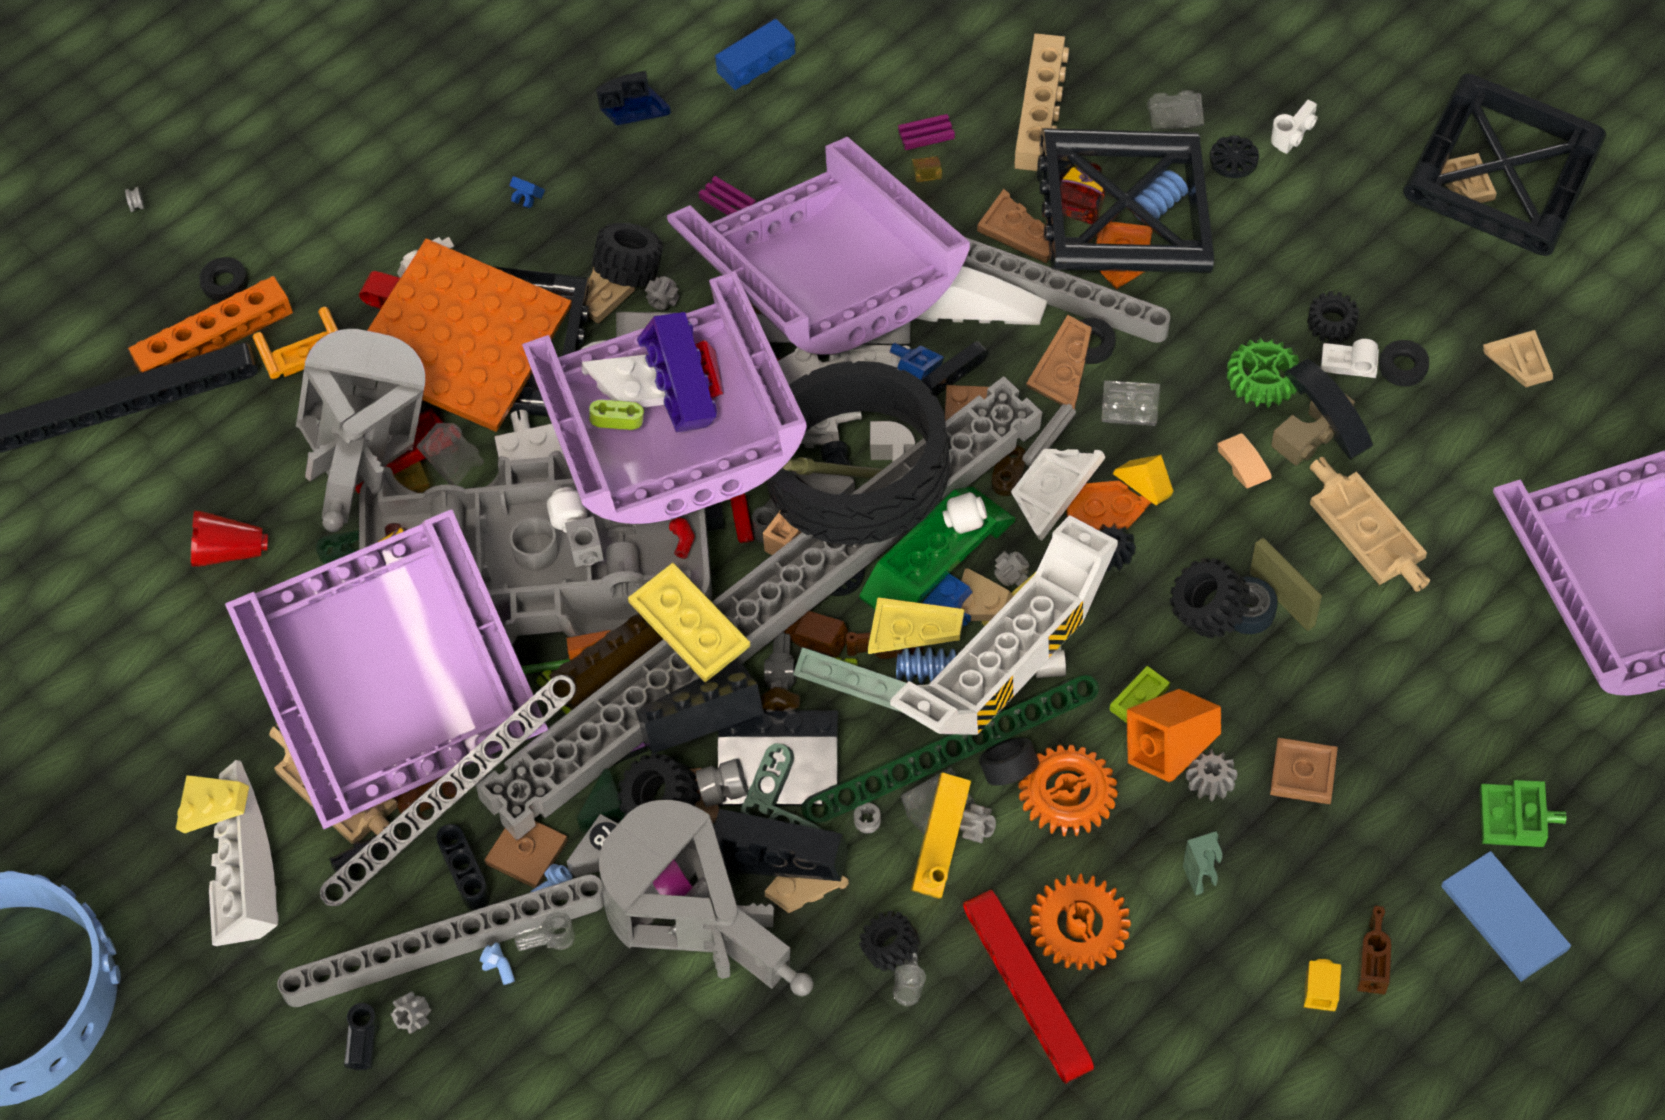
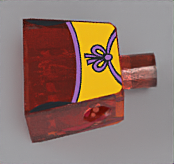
M1090 163L1098 171L1102 172V168L1098 164ZM1071 167L1060 181L1063 215L1092 225L1100 217L1106 190L1078 167Z

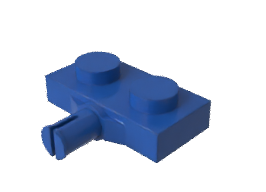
M895 342L890 348V353L901 358L897 366L898 370H905L920 380L940 367L944 359L943 356L921 345L916 349H907Z
M948 574L922 604L961 609L963 602L973 592L968 585ZM964 612L962 625L966 626L967 622H970L971 616Z

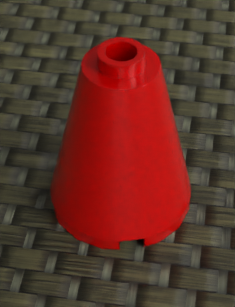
M194 511L191 566L200 567L259 557L262 551H267L268 534H263V528L203 511Z

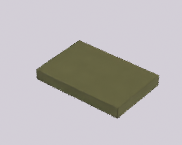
M1260 539L1255 543L1250 574L1267 582L1274 589L1278 598L1277 601L1309 631L1316 625L1322 595L1266 539Z

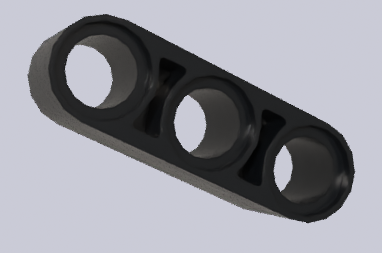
M455 824L442 826L437 832L436 840L464 905L470 910L486 907L490 900L489 891L463 831ZM450 840H458L454 845H446ZM469 864L466 869L457 870L460 865ZM480 889V892L476 895H468L471 890Z

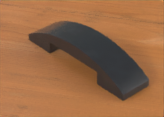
M1309 359L1285 371L1284 374L1300 395L1303 393L1308 395L1336 432L1334 439L1350 460L1372 448L1373 442L1356 409L1340 387L1325 371Z

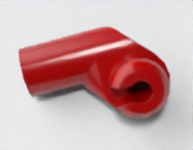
M677 517L669 523V530L673 531L672 533L679 538L674 554L679 558L686 559L694 543L695 534L688 520Z

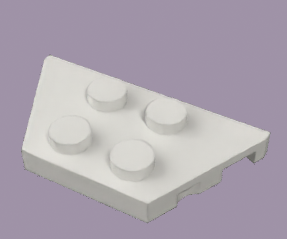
M646 355L582 362V373L585 376L589 374L597 382V388L603 394L609 396L611 400L635 402L642 407L664 405L663 402L666 394L664 391L657 389L655 384L656 371L654 367H648L645 360Z
M1043 449L1013 488L1011 493L1039 540L1042 541L1103 462L1105 455L1102 451L1094 450V454L1079 453L1078 450L1070 449L1065 451Z

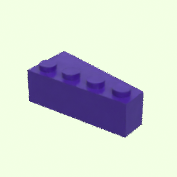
M685 312L654 316L638 336L637 341L640 347H646L648 355L645 356L648 367L655 368V384L657 389L664 391L666 394L663 403L676 432L707 428L717 417V406L709 393V380L707 375L703 373L701 353L694 343L693 326L688 321Z

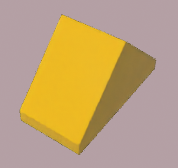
M1161 455L1130 460L1113 472L1116 477L1155 505L1171 497L1174 492Z

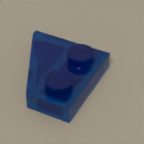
M650 87V96L624 98L625 106L601 109L615 125L671 114L670 106Z

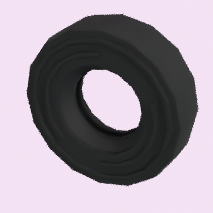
M220 257L208 262L202 268L199 275L201 289L207 297L214 301L222 302L234 294L246 290L248 284L246 269L240 261L230 257ZM222 273H231L234 276L232 282L227 285L218 286L214 283L215 277Z
M1097 318L1079 320L1092 327L1091 334L1099 336L1102 340L1098 347L1088 348L1085 363L1098 364L1107 360L1112 355L1116 344L1115 332L1112 327L1105 321Z
M1411 340L1393 341L1382 351L1379 369L1382 376L1392 384L1405 387L1416 385L1424 379L1429 370V356L1426 350L1416 342ZM1399 356H1407L1414 361L1415 366L1410 370H1401L1395 366L1394 359Z

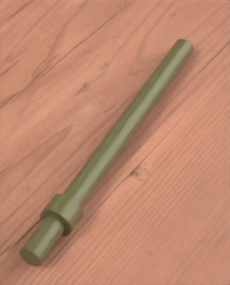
M799 457L797 460L790 459L783 466V469L796 471L800 475L819 473L867 479L873 478L883 470L879 468L815 462L811 458Z

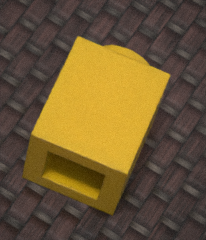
M1327 959L1309 961L1306 972L1304 1007L1328 1011L1336 1010L1339 1001L1341 964H1334Z

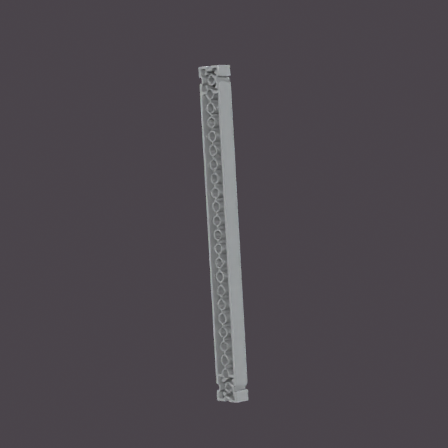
M1004 376L987 389V397L985 399L980 395L945 421L951 466L948 486L937 505L954 489L966 488L1016 448L1018 438L1024 442L1040 430L1042 411L1028 398L1023 401L1018 399L1019 390ZM923 438L851 495L869 493L901 479L916 465L923 455L927 444L925 439ZM914 527L887 540L859 545V543L854 545L831 544L812 538L813 535H806L802 532L716 598L712 603L750 641V647L737 657L741 664L899 541ZM663 639L548 728L547 731L543 732L504 762L506 771L499 775L494 770L477 783L476 788L479 799L494 816L499 812L502 825L516 841L536 826L534 821L536 816L541 814L544 818H547L644 741L636 710L700 677Z

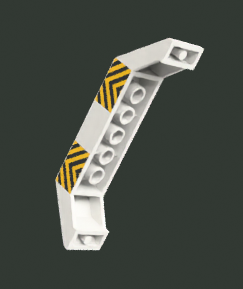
M1069 515L1052 533L1053 538L1036 574L930 684L915 685L908 681L890 700V705L939 734L978 735L1083 623L1116 550L1118 540Z

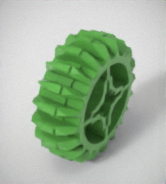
M1260 338L1258 343L1249 340L1247 346L1240 344L1238 351H1234L1227 366V379L1230 382L1231 390H1236L1237 398L1245 396L1246 404L1254 401L1256 407L1260 403H1265L1267 408H1269L1271 402L1279 406L1282 403V399L1289 401L1291 394H1295L1297 389L1286 375L1284 378L1279 376V370L1281 369L1285 373L1286 370L1299 364L1298 355H1292V347L1284 349L1283 342L1278 345L1274 344L1272 338L1268 343L1263 342L1262 338ZM1245 367L1249 369V376L1243 370Z

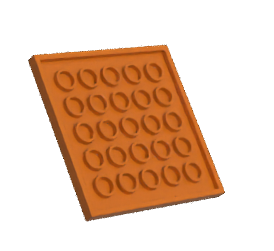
M426 238L367 331L398 338L417 353L425 370V387L422 400L497 432L532 374L522 344L547 335L552 340L571 308V300Z

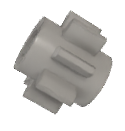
M668 277L656 278L655 282L650 280L645 289L648 293L646 296L648 303L658 310L668 309L670 305L675 306L679 298L677 294L679 289L676 288V283Z
M1004 551L995 560L997 563L995 567L997 569L994 570V573L1002 584L1010 586L1015 583L1017 586H1020L1029 578L1027 576L1029 573L1027 570L1029 563L1019 552L1014 551L1008 555Z
M971 804L970 810L965 809L959 827L961 831H964L962 837L979 843H983L984 837H990L996 827V820L994 816L990 815L992 810L976 804Z
M409 992L393 1002L396 1008L391 1013V1016L398 1029H407L409 1034L429 1023L425 1017L431 1012V1009L424 996L415 997L413 992Z

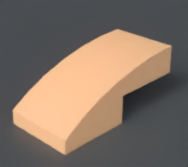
M1242 433L1217 443L1218 452L1232 465L1233 475L1246 489L1271 479V473L1263 459Z

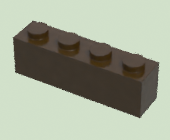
M638 613L631 616L627 622L617 629L608 632L604 638L592 646L585 648L582 653L572 660L560 665L549 677L552 679L560 674H568L576 680L577 692L564 705L573 710L660 643L663 638ZM558 680L555 684L556 693L560 696H568L571 690L570 684L566 680Z

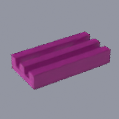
M948 114L898 125V133L905 150L955 139V133L951 122H949Z
M716 176L712 178L711 184L707 183L705 185V190L699 192L701 200L726 215L737 212L736 209L731 207L732 205L741 210L756 203V200ZM711 193L723 199V202L717 199L716 197L712 196Z

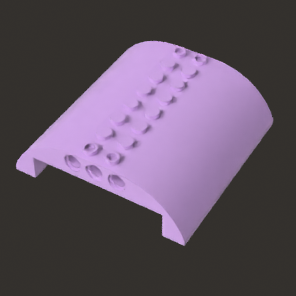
M848 137L825 146L827 172L709 224L691 206L667 215L670 225L721 275L736 271L750 303L793 344L804 351L820 355L848 351L917 318L939 300L951 286L960 272L970 249V242Z
M736 271L709 280L715 304L686 313L688 321L693 326L694 343L697 344L703 340L707 341L716 351L723 394L712 398L717 406V417L707 428L676 432L665 405L643 407V423L634 430L600 428L589 422L590 404L596 400L611 399L597 388V382L589 374L585 376L582 373V362L647 355L646 347H640L637 341L644 328L561 357H557L549 335L522 344L581 502L589 511L608 520L629 524L654 523L676 518L736 497L759 486L776 474L798 449L807 428L806 421Z
M1665 451L1529 494L1521 479L1495 487L1493 489L1495 497L1600 687L1614 695H1636L1665 688Z
M452 509L424 520L421 525L258 593L252 592L225 603L323 829L445 775L533 696ZM535 701L532 706L533 712L537 716L542 717ZM515 720L510 724V731L514 736L521 737L525 733V726L521 721ZM544 723L540 728H538L527 739L547 731L548 728L546 723ZM490 741L487 750L491 755L502 750V746L497 741ZM468 761L465 766L473 763V761Z

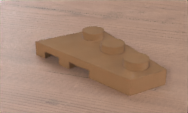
M1003 189L978 223L977 231L1045 263L1050 259L1048 241L1044 240L1045 225L1039 219L1035 220L1026 212V208L1021 203L1017 204L1010 198V194Z

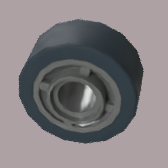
M1243 577L1246 581L1245 584L1250 589L1248 595L1251 597V603L1249 604L1254 607H1248L1247 615L1243 614L1242 616L1243 622L1240 625L1237 623L1234 628L1235 631L1242 634L1260 633L1270 627L1275 619L1278 598L1274 589L1267 582L1255 577Z

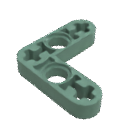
M779 743L772 744L764 753L748 795L743 803L741 813L752 815L749 813L750 808H756L760 805V812L767 815L771 814L769 819L777 820L780 816H786L791 824L797 825L799 821L801 826L822 830L816 823L775 806L793 764L794 756L788 746ZM782 749V755L786 759L784 762H778L775 770L781 771L778 776L773 772L766 771L767 766L774 768L776 759L772 758L773 753H779ZM770 776L775 782V787L772 792L765 794L760 789V782L764 777Z

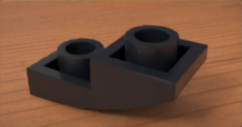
M646 71L615 78L596 88L599 109L625 106L624 98L650 96Z

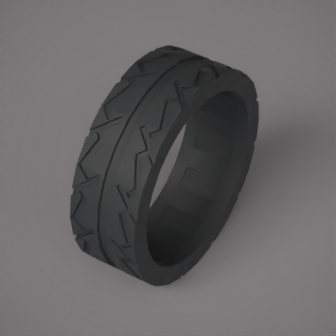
M852 361L830 364L813 370L809 375L805 374L789 384L806 421L807 428L805 432L825 419L843 413L858 411L880 412L897 417L910 424L923 436L927 443L923 455L907 474L894 483L869 493L842 495L816 490L799 481L782 467L766 482L775 507L781 510L779 513L791 526L806 535H813L812 538L831 544L854 545L859 543V545L881 542L898 536L903 531H908L922 522L936 507L948 486L951 466L944 411L935 395L932 396V391L919 378L905 370H897L898 367L880 362L857 361L852 363Z

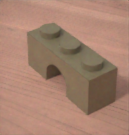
M1347 396V398L1349 399V401H1350V402L1352 403V405L1354 406V405H1355V401L1352 400L1350 397ZM1312 401L1308 414L1316 422L1305 423L1292 415L1275 429L1273 433L1271 447L1295 466L1304 459L1309 460L1315 454L1317 447L1322 443L1327 444L1335 435L1333 428Z

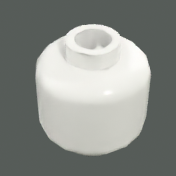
M573 488L557 489L547 501L551 525L556 529L563 530V532L567 533L566 522L587 518L586 507L583 506L578 491H575Z
M970 492L949 499L947 510L943 511V516L948 528L953 526L957 533L962 534L982 527L984 519L987 518V512L980 496L976 497Z

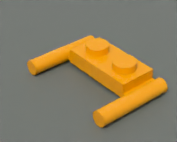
M322 307L318 311L327 330L326 332H321L275 350L272 353L263 333L257 332L253 335V340L271 379H277L281 374H284V377L304 370L307 355L316 342L324 336L338 331L328 307Z

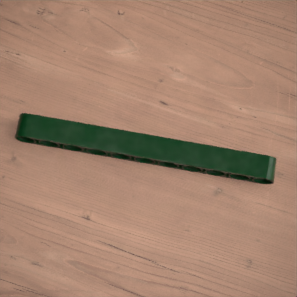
M1088 675L1074 676L1001 709L982 730L983 739L979 744L974 743L972 734H945L807 797L802 803V814L805 819L811 822L822 823L1093 700L1098 694V683L1093 677ZM1080 681H1083L1087 687L1083 697L1077 692V685ZM1055 692L1061 698V704L1058 708H1054L1051 704V696ZM1029 704L1035 709V716L1032 720H1028L1024 713L1026 706ZM1002 716L1006 717L1009 721V728L1005 732H1002L998 726L999 719ZM950 740L954 741L957 747L953 756H949L945 750V746ZM923 752L928 753L930 756V764L926 768H922L919 764V756ZM896 764L901 765L904 770L903 777L898 781L892 776V769ZM870 776L877 780V788L872 793L868 792L865 788V781ZM844 788L850 792L851 796L846 805H842L838 800V794ZM819 800L823 804L824 810L822 815L815 817L811 813V806L815 801Z

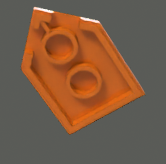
M1110 222L1098 233L1096 243L1150 245L1152 228L1144 225ZM1100 271L1116 289L1144 273L1141 271Z
M1119 480L1086 483L1066 509L1067 517L1070 515L1097 530H1100L1102 524L1111 528L1114 522L1117 525V529L1125 526L1128 529L1151 504V501L1144 496H1138Z

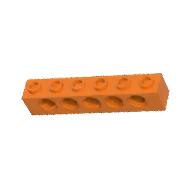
M272 276L242 292L234 294L218 304H214L193 316L187 317L185 320L169 328L163 329L161 332L145 340L139 341L128 349L140 373L222 349L293 312L288 297L275 277Z

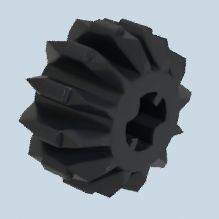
M1115 522L1111 528L1102 524L1099 531L1118 540L1107 571L1109 572L1114 566L1120 571L1123 568V564H1130L1132 556L1135 554L1136 546L1133 534H1127L1126 526L1117 529Z

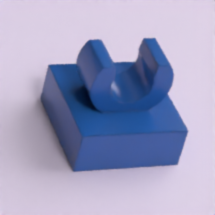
M514 176L509 185L517 189L512 194L511 201L518 204L520 198L525 196L523 206L529 209L534 203L533 196L542 199L545 189Z

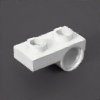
M1307 100L1294 117L1287 114L1277 116L1273 122L1271 135L1273 146L1285 154H1288L1293 146L1297 147L1301 143L1307 129L1311 130L1317 121V116L1315 115L1317 104Z
M1370 339L1357 340L1353 343V346L1323 343L1321 369L1327 373L1376 378L1378 345Z

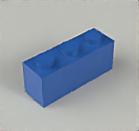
M774 19L716 54L717 73L736 90L795 54L794 36L777 19Z

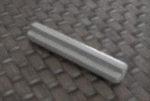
M1063 404L1023 455V461L1028 467L1033 464L1043 449H1050L1075 416L1076 411L1072 405Z

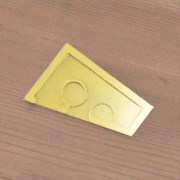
M877 598L868 654L958 641L961 636L964 609Z
M186 776L181 805L177 813L176 829L187 833L244 814L249 786L239 781Z

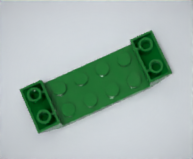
M974 487L954 489L922 522L918 523L878 561L859 594V598L874 610L876 609L877 598L921 603V600L989 534L997 539L1015 522V517ZM971 492L976 497L980 496L982 498L987 518L984 519L982 527L959 534L954 530L953 526L947 527L943 511L947 510L949 499Z

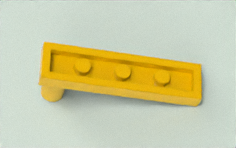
M946 773L940 774L910 891L938 899L942 898L971 783L970 780Z

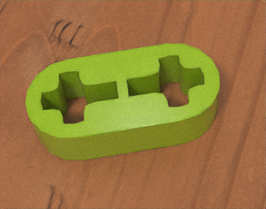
M596 400L589 407V422L596 427L634 430L643 423V407L635 402Z

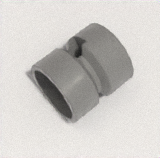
M737 758L720 763L718 769L714 766H709L696 770L699 790L706 807L723 803L725 797L733 800L748 795L745 778Z

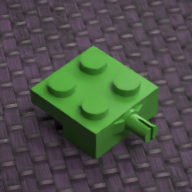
M1514 780L1512 785L1481 784L1482 844L1544 847L1548 838L1547 823H1566V811L1547 810L1545 782Z

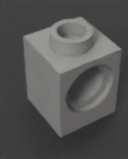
M594 516L566 522L565 526L575 567L582 565L590 566L596 562L604 561Z

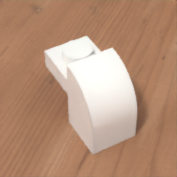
M870 421L871 460L895 461L915 445L912 433L905 426L891 421Z

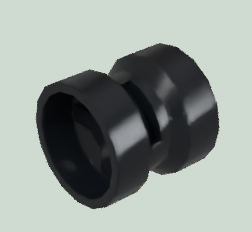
M831 441L822 446L821 456L825 463L851 465V461L847 458L849 456L848 445L845 442Z

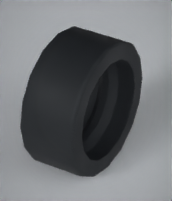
M1021 737L1008 739L988 748L981 754L979 763L988 784L1006 785L1030 775L1038 767L1039 760L1031 740Z

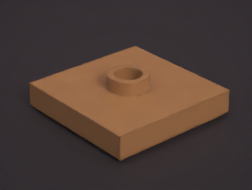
M1278 738L1270 795L1330 804L1338 747Z
M536 821V826L517 841L505 828L487 855L485 863L516 880L536 888L543 882L546 877L544 873L554 864L566 845L568 838L566 835Z

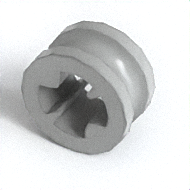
M135 187L133 191L129 190V188L125 189L130 211L133 212L136 208L145 209L139 187Z
M866 803L855 809L854 824L856 829L862 833H872L879 828L881 817L880 810L876 805ZM868 813L869 817L872 814L873 821L867 823V820L862 822V815Z

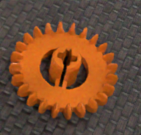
M1057 745V752H1054L1051 748H1046V756L1037 753L1038 767L1030 775L1023 778L1024 780L1020 781L1018 785L1019 789L1023 790L1019 794L1020 801L1027 800L1023 804V811L1033 809L1030 813V821L1040 816V829L1049 822L1051 823L1050 833L1053 834L1055 829L1061 826L1064 837L1069 827H1072L1075 836H1078L1079 826L1081 825L1087 833H1090L1091 821L1097 827H1100L1101 818L1099 815L1105 819L1109 818L1110 812L1107 808H1115L1113 799L1118 795L1117 790L1114 789L1117 781L1111 778L1113 770L1111 768H1104L1106 760L1100 759L1096 761V752L1086 755L1085 747L1075 751L1074 745H1069L1068 750H1064L1062 745ZM1068 770L1082 775L1078 777L1071 773L1062 774L1056 779L1055 787L1046 790L1048 780L1058 772ZM1090 787V794L1084 802L1079 804L1081 790Z
M1079 874L1077 883H1073L1070 875H1067L1065 886L1058 879H1055V891L1048 885H1045L1044 893L1046 897L1037 894L1036 901L1040 906L1035 904L1031 906L1032 913L1036 915L1029 918L1030 924L1036 926L1031 929V935L1039 937L1036 939L1035 945L1037 947L1046 946L1043 950V955L1049 956L1054 954L1053 963L1065 960V968H1069L1072 963H1075L1077 970H1082L1083 964L1086 963L1090 969H1094L1095 961L1101 965H1106L1105 956L1115 959L1117 954L1114 949H1124V942L1121 940L1129 938V932L1126 929L1131 926V921L1125 919L1129 915V909H1120L1124 905V898L1121 897L1114 900L1117 889L1113 888L1106 893V880L1096 887L1095 876H1092L1088 884H1085L1082 874ZM1093 909L1100 915L1103 923L1102 929L1096 937L1092 932L1095 916ZM1065 910L1067 913V932L1076 939H1082L1083 943L1071 941L1060 932L1057 919L1061 911Z

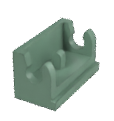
M1216 831L1187 840L1183 868L1195 895L1201 894L1204 891L1203 875H1208L1211 878V883L1214 886L1217 885L1218 876L1214 869L1215 856L1218 863L1222 861V851L1218 844L1219 836Z

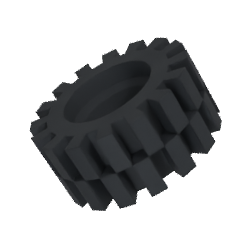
M1328 291L1327 296L1321 293L1319 299L1315 297L1310 305L1307 320L1309 331L1313 330L1312 335L1314 337L1320 335L1319 340L1323 342L1325 338H1328V343L1332 344L1334 339H1337L1338 343L1343 342V337L1348 340L1351 334H1354L1358 322L1359 308L1356 307L1357 303L1354 300L1350 302L1351 297L1349 295L1343 298L1342 292H1338L1337 296L1333 295V291ZM1326 313H1336L1342 316L1343 320L1332 322L1325 319L1323 315Z
M888 911L887 916L882 912L878 914L880 919L875 920L874 917L869 921L872 925H865L863 930L866 933H860L859 937L862 941L859 942L863 953L875 968H880L882 971H887V968L894 971L897 964L901 968L904 967L905 963L903 961L906 959L911 961L913 959L911 953H917L918 947L916 945L920 944L919 934L905 915L903 916L901 912L897 911L895 914L893 911ZM898 935L890 945L882 947L888 938Z

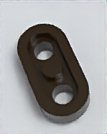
M1016 445L1012 452L995 465L991 486L998 495L1011 496V491L1023 477L1026 468L1023 455L1026 451L1021 446ZM1010 455H1016L1017 457L1011 458V457H1009V456H1010ZM1007 477V478H1009V480H1006V481H1005V480H1002L1001 478Z

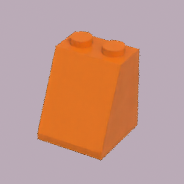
M1177 689L1127 709L1128 764L1167 782L1173 781L1221 734V706Z

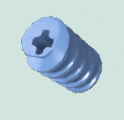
M1166 170L1134 200L1156 219H1159L1160 215H1164L1167 212V208H1172L1174 202H1178L1181 196H1185L1188 193V187L1178 174Z
M920 647L915 648L913 655H910L908 648L903 649L902 653L897 655L896 679L901 681L903 675H906L907 682H913L915 675H917L920 684H924L927 676H929L930 682H932L957 656L955 649H951L948 657H945L943 648H939L936 656L933 655L931 647L927 648L925 655L921 654Z

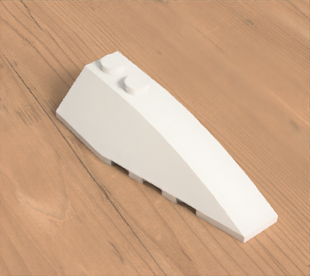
M962 266L946 292L928 310L919 315L917 319L938 322V318L953 319V322H963V319L979 320V323H990V321L999 320L1004 321L1005 324L1040 325L1047 301L1001 279Z
M235 760L219 774V779L242 782L249 786L244 814L217 822L214 829V838H218L219 843L218 853L212 854L211 866L216 867L215 881H210L209 899L212 945L215 946L261 939L278 925L279 917L276 907L277 889L274 881V870L263 818L241 761Z

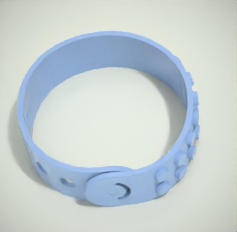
M15 871L0 872V909L36 907L54 911L70 918L88 931L92 946V967L88 985L79 1006L60 1033L35 1055L19 1064L0 1070V1107L18 1104L46 1093L58 1086L82 1065L99 1042L109 1023L115 1005L117 984L120 983V969L118 965H115L112 957L117 954L110 937H107L104 927L98 921L92 909L86 903L81 905L74 899L76 895L64 885H61L59 888L44 876L37 874L32 876ZM87 1026L84 1034L81 1036L84 1028ZM61 1058V1060L57 1064L50 1067L53 1064V1062ZM26 1081L25 1083H22L20 1085H14L18 1082Z

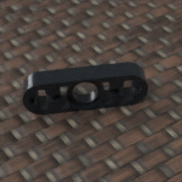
M974 342L927 375L922 382L932 391V396H937L946 390L947 385H953L981 365L989 352L980 342Z

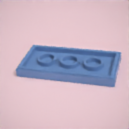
M1491 851L1442 883L1441 887L1520 981H1523L1570 949L1571 944Z

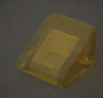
M938 156L912 159L916 182L942 179V167Z

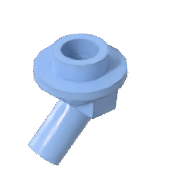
M552 864L544 873L548 880L531 890V892L571 880L572 874L565 866Z
M495 942L492 946L487 945L480 957V962L483 963L482 970L488 971L498 967L503 985L515 982L507 958L503 956L500 944Z

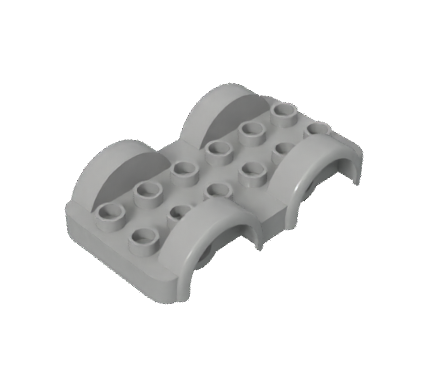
M554 451L548 457L511 461L505 456L498 457V474L486 487L464 489L455 485H439L426 490L424 493H416L402 486L394 477L392 470L385 467L381 489L378 493L372 494L365 481L360 488L359 550L377 543L400 528L404 532L421 525L424 520L448 510H453L511 645H513L517 636L563 631L568 637L617 629L627 622L631 616L638 614L636 609L628 602V597L671 563H674L712 602L705 508L679 516L688 520L695 534L694 543L686 559L679 558L674 554L679 538L672 533L673 531L669 530V523L676 518L654 523L629 524L602 518L586 508L587 518L594 516L604 561L596 562L590 566L582 565L575 567L567 533L551 525L547 510V501L557 489L570 487L577 491L569 467L566 465L560 451Z

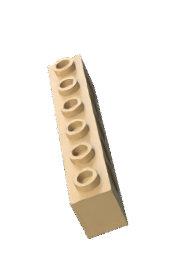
M1034 34L1015 150V169L1037 171V161L1040 156L1039 139L1041 129L1057 128V126H1053L1054 121H1059L1060 106H1056V102L1062 101L1063 86H1059V83L1065 82L1066 67H1062V64L1068 62L1069 48L1064 47V36Z

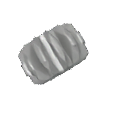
M1212 748L1208 751V756L1201 753L1188 766L1189 769L1186 771L1185 778L1187 781H1190V791L1198 790L1197 796L1199 799L1205 794L1209 795L1211 802L1215 799V795L1224 799L1227 791L1232 792L1235 787L1234 781L1237 779V770L1233 769V759L1225 760L1224 752L1218 756L1214 755Z

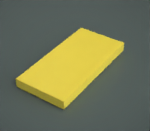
M671 563L628 597V602L705 683L750 647V641L674 563Z

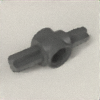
M784 632L774 638L773 654L768 659H765L764 663L765 684L770 689L782 687L788 690L796 684V676L793 675L796 661L790 655L791 636Z

